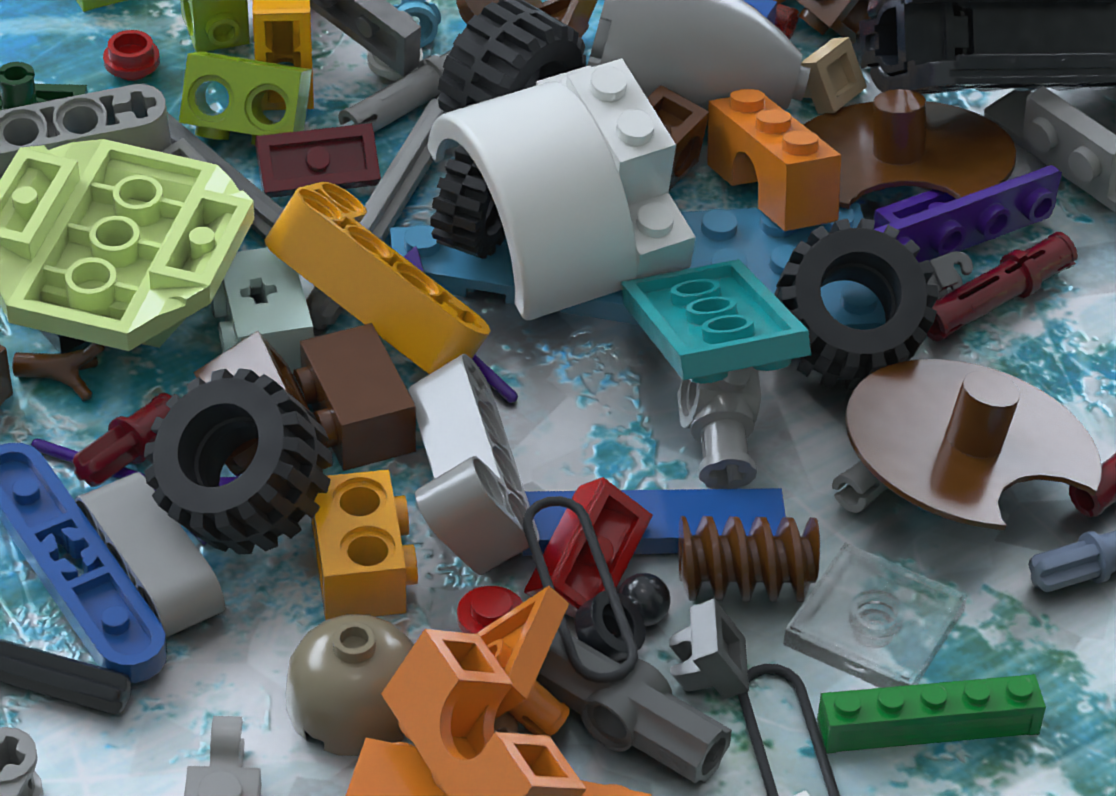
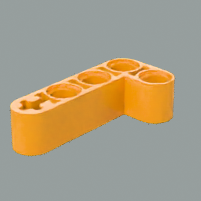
M319 182L299 187L295 191L264 239L266 246L273 254L364 325L372 323L381 338L428 374H431L462 354H467L471 359L474 357L491 331L489 325L476 312L362 226L360 222L366 215L367 210L354 195L329 182Z

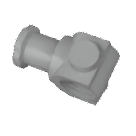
M749 367L729 371L725 379L714 383L700 384L690 380H682L677 392L680 424L684 428H690L693 438L702 443L703 460L698 467L699 480L710 489H736L750 484L757 474L756 462L748 455L747 438L754 430L761 402L758 370Z

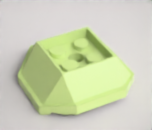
M106 139L71 142L50 150L45 145L20 147L0 179L1 308L8 322L125 351H130L141 344L160 348L187 317L211 304L254 220V202L243 190L239 191L233 180L218 165Z

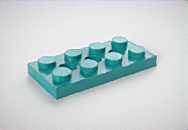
M740 259L621 282L624 306L683 381L690 380L700 384L714 383L725 379L729 371L749 367L760 371L779 370L789 366L791 359L811 355L809 330Z

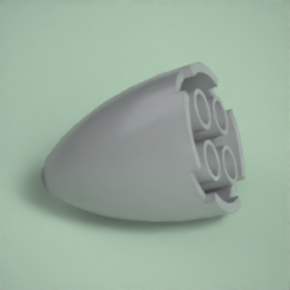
M605 0L587 65L595 67L622 58L646 97L662 85L707 111L709 100L730 97L733 91L740 89L759 90L783 110H786L790 105L791 99L802 101L810 74V68L801 66L803 55L779 28L743 0Z

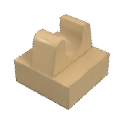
M849 37L832 38L801 62V66L810 68L809 79L803 97L812 98L818 114L835 113L867 88Z

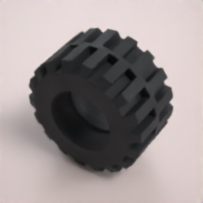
M499 0L497 4L492 2L485 6L478 16L475 14L471 18L461 34H458L453 42L454 45L443 64V74L439 78L438 90L441 93L438 98V105L444 114L536 86V81L586 67V56L583 54L585 50L584 41L579 37V33L575 29L524 0Z
M861 218L857 228H851L848 219L834 221L829 233L823 226L815 229L810 233L806 243L800 241L793 250L776 285L777 289L774 295L809 330L811 355L799 357L801 362L797 370L807 378L812 370L817 371L823 375L820 384L833 388L837 379L845 380L846 390H854L863 379L878 369L891 364L910 361L927 337V333L936 317L937 311L932 309V307L938 300V286L927 284L934 273L929 260L918 263L916 256L920 248L911 239L905 245L896 240L900 231L890 225H887L884 233L874 230L875 220ZM843 280L857 282L866 286L880 300L885 312V324L868 330L854 329L841 324L827 311L821 297V287L834 281Z
M238 368L235 375H232L227 369L212 371L211 380L207 383L200 377L187 383L189 392L182 398L174 394L166 403L171 409L165 418L156 417L150 429L157 434L155 442L146 443L144 458L153 463L151 467L144 471L146 483L156 490L152 497L157 505L166 511L169 517L201 540L224 552L230 548L238 555L252 554L255 544L262 550L268 551L278 547V537L285 534L292 539L302 531L298 522L306 514L313 519L320 508L314 500L318 493H327L331 479L323 473V469L333 466L332 452L324 446L329 440L324 427L315 421L316 417L276 381L265 374L259 377L250 369ZM259 437L256 454L246 471L234 481L219 486L222 468L231 453L246 441Z

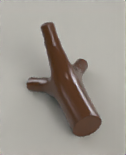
M92 343L84 349L55 354L16 352L12 362L13 374L15 377L49 378L60 381L71 387L82 401H88L92 398L93 393L82 380L79 370L97 367L98 359L96 356L104 351L105 346Z

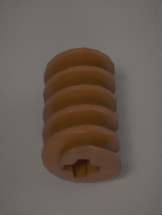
M680 516L678 538L679 578L683 582L689 601H696L703 582H710L716 601H723L730 582H736L742 600L750 602L756 584L759 582L764 583L770 602H777L784 583L791 584L797 602H804L810 584L816 583L819 573L820 532L817 518H809L803 534L800 536L794 518L783 517L775 536H773L767 518L756 517L747 536L740 517L729 516L722 535H719L712 516H702L695 535H692L686 517Z

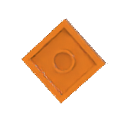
M547 586L476 634H479L513 683V686L500 703L495 719L508 712L533 735H548L551 737L565 723L570 709L564 702L561 703L536 681L569 605L550 586Z

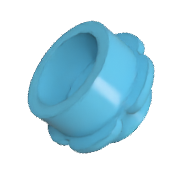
M401 0L399 5H393L399 11H404L412 17L419 18L417 24L421 26L420 48L433 41L437 35L438 25L441 23V13L436 4L428 3L426 0Z

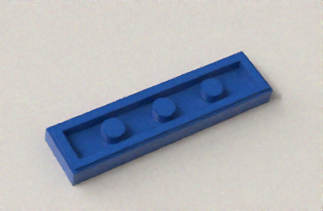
M782 488L621 490L653 515L634 554L678 553L680 516L686 517L692 535H695L702 516L713 517L719 535H722L729 516L740 517L747 536L756 517L767 518L773 536H775L782 518L786 517ZM525 491L529 506H531L534 502L546 497L562 496L572 499L575 491ZM547 507L540 510L534 517L539 534L538 543L542 554L566 510L565 507ZM530 548L524 550L522 556H532Z

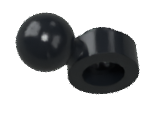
M637 573L628 577L621 584L617 592L635 639L637 650L645 642V627L659 623L668 613L671 604V596L667 585L662 579L650 573ZM606 590L601 591L578 608L575 615V630L578 640L619 663L628 657L627 648Z

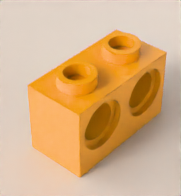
M389 470L328 475L327 477L331 479L327 493L317 494L314 502L320 508L313 519L311 518L325 620L345 614L371 615L376 617L406 613V586L418 584V568L414 544L402 545L401 536L409 535L406 496L393 495Z

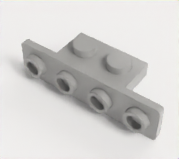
M1044 86L1034 92L1017 91L1014 89L984 109L983 116L1002 127L1016 144L1046 165H1054L1062 172V176L1116 213L1115 134Z

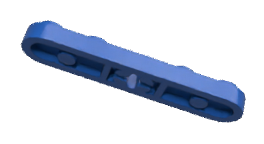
M24 443L0 445V521L94 661L100 667L127 674L131 678V683L148 680L159 673L166 663L168 653L166 634L161 622L44 456L33 446ZM57 544H61L73 558H82L83 575L78 577V570L66 558L59 559Z

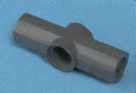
M557 631L536 681L561 703L564 702L568 707L580 713L583 724L595 740L613 751L623 752L633 745L694 783L699 780L705 783L716 772L725 752L730 746L731 729L673 696L672 689L661 672L650 663L641 659L637 660L632 672L625 678L613 683H596L584 679L574 671L569 663L559 631ZM571 636L579 659L585 667L599 673L612 672L626 663L624 661L622 664H619Z

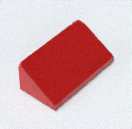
M601 477L579 486L572 499L582 505L588 513L615 588H617L653 515L607 479ZM566 508L543 553V557L555 591L569 603L565 614L575 618L578 608L601 591H605L580 519L575 512ZM535 568L524 589V593L529 597L544 589L537 568Z

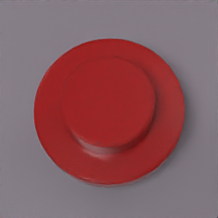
M139 30L121 31L114 34L108 41V47L103 53L104 67L112 75L124 80H139L154 72L159 66V49L153 43L152 38L145 32Z
M481 586L466 593L459 601L457 607L458 626L463 633L476 634L522 604L523 601L516 593L504 587Z

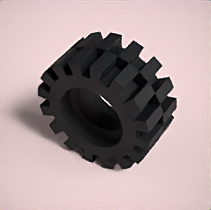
M459 145L454 151L455 160L449 158L445 166L447 174L445 178L440 177L437 188L441 190L439 196L433 198L432 208L436 209V212L430 217V226L434 227L431 234L433 239H436V242L441 245L486 259L487 255L491 256L496 252V244L501 246L504 241V228L493 197L480 170L463 146Z

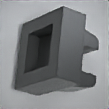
M715 598L690 607L691 625L675 633L669 639L670 648L683 662L670 667L671 675L685 691L714 687L724 700L749 691L746 639Z

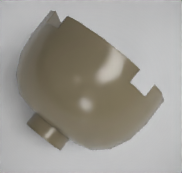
M345 614L325 620L310 630L291 655L287 671L286 711L295 731L305 740L306 731L313 738L324 741V751L338 756H359L365 738L391 743L402 742L404 734L399 728V721L381 693L414 646L413 642L391 622L371 615Z

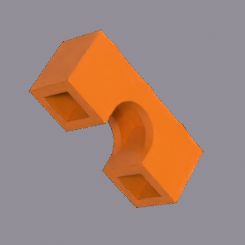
M740 89L733 91L730 97L709 100L707 165L731 186L758 182V209L784 231L831 223L838 220L841 172L840 153L759 90Z
M424 629L381 695L398 719L399 728L402 733L413 742L432 771V777L436 785L447 796H582L586 791V787L550 736L504 732L494 733V722L498 707L513 686V683L479 634Z

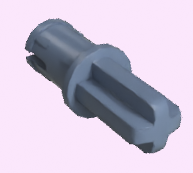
M1116 530L1101 535L1094 531H1088L1079 537L1078 542L1034 555L1028 563L1034 587L1045 592H1051L1090 579L1098 584L1107 582L1111 577V573L1116 572Z

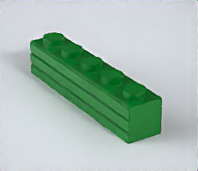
M1031 674L821 693L817 723L826 753L829 754L842 751L1018 735H1039L1046 705L1036 675Z

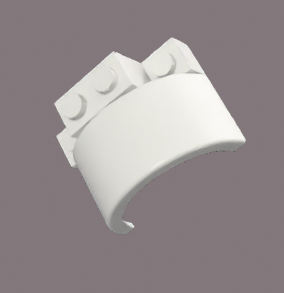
M622 58L595 67L589 65L536 81V86L444 113L433 123L428 140V150L435 163L444 159L446 149L461 145L474 160L490 190L510 251L515 284L514 304L523 319L532 320L622 290L621 282L690 268L696 237L668 193L676 144Z

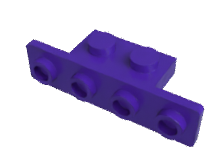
M1050 165L958 199L946 192L932 189L876 209L874 230L884 233L887 225L894 227L900 231L896 240L905 245L912 239L920 248L916 256L918 263L927 260L930 262V260L948 253L965 250L1048 219L1056 205V196L1062 172L1054 165Z

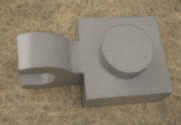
M213 716L210 740V766L187 767L184 796L261 795L260 768L242 767L245 745L244 738H241L242 717Z

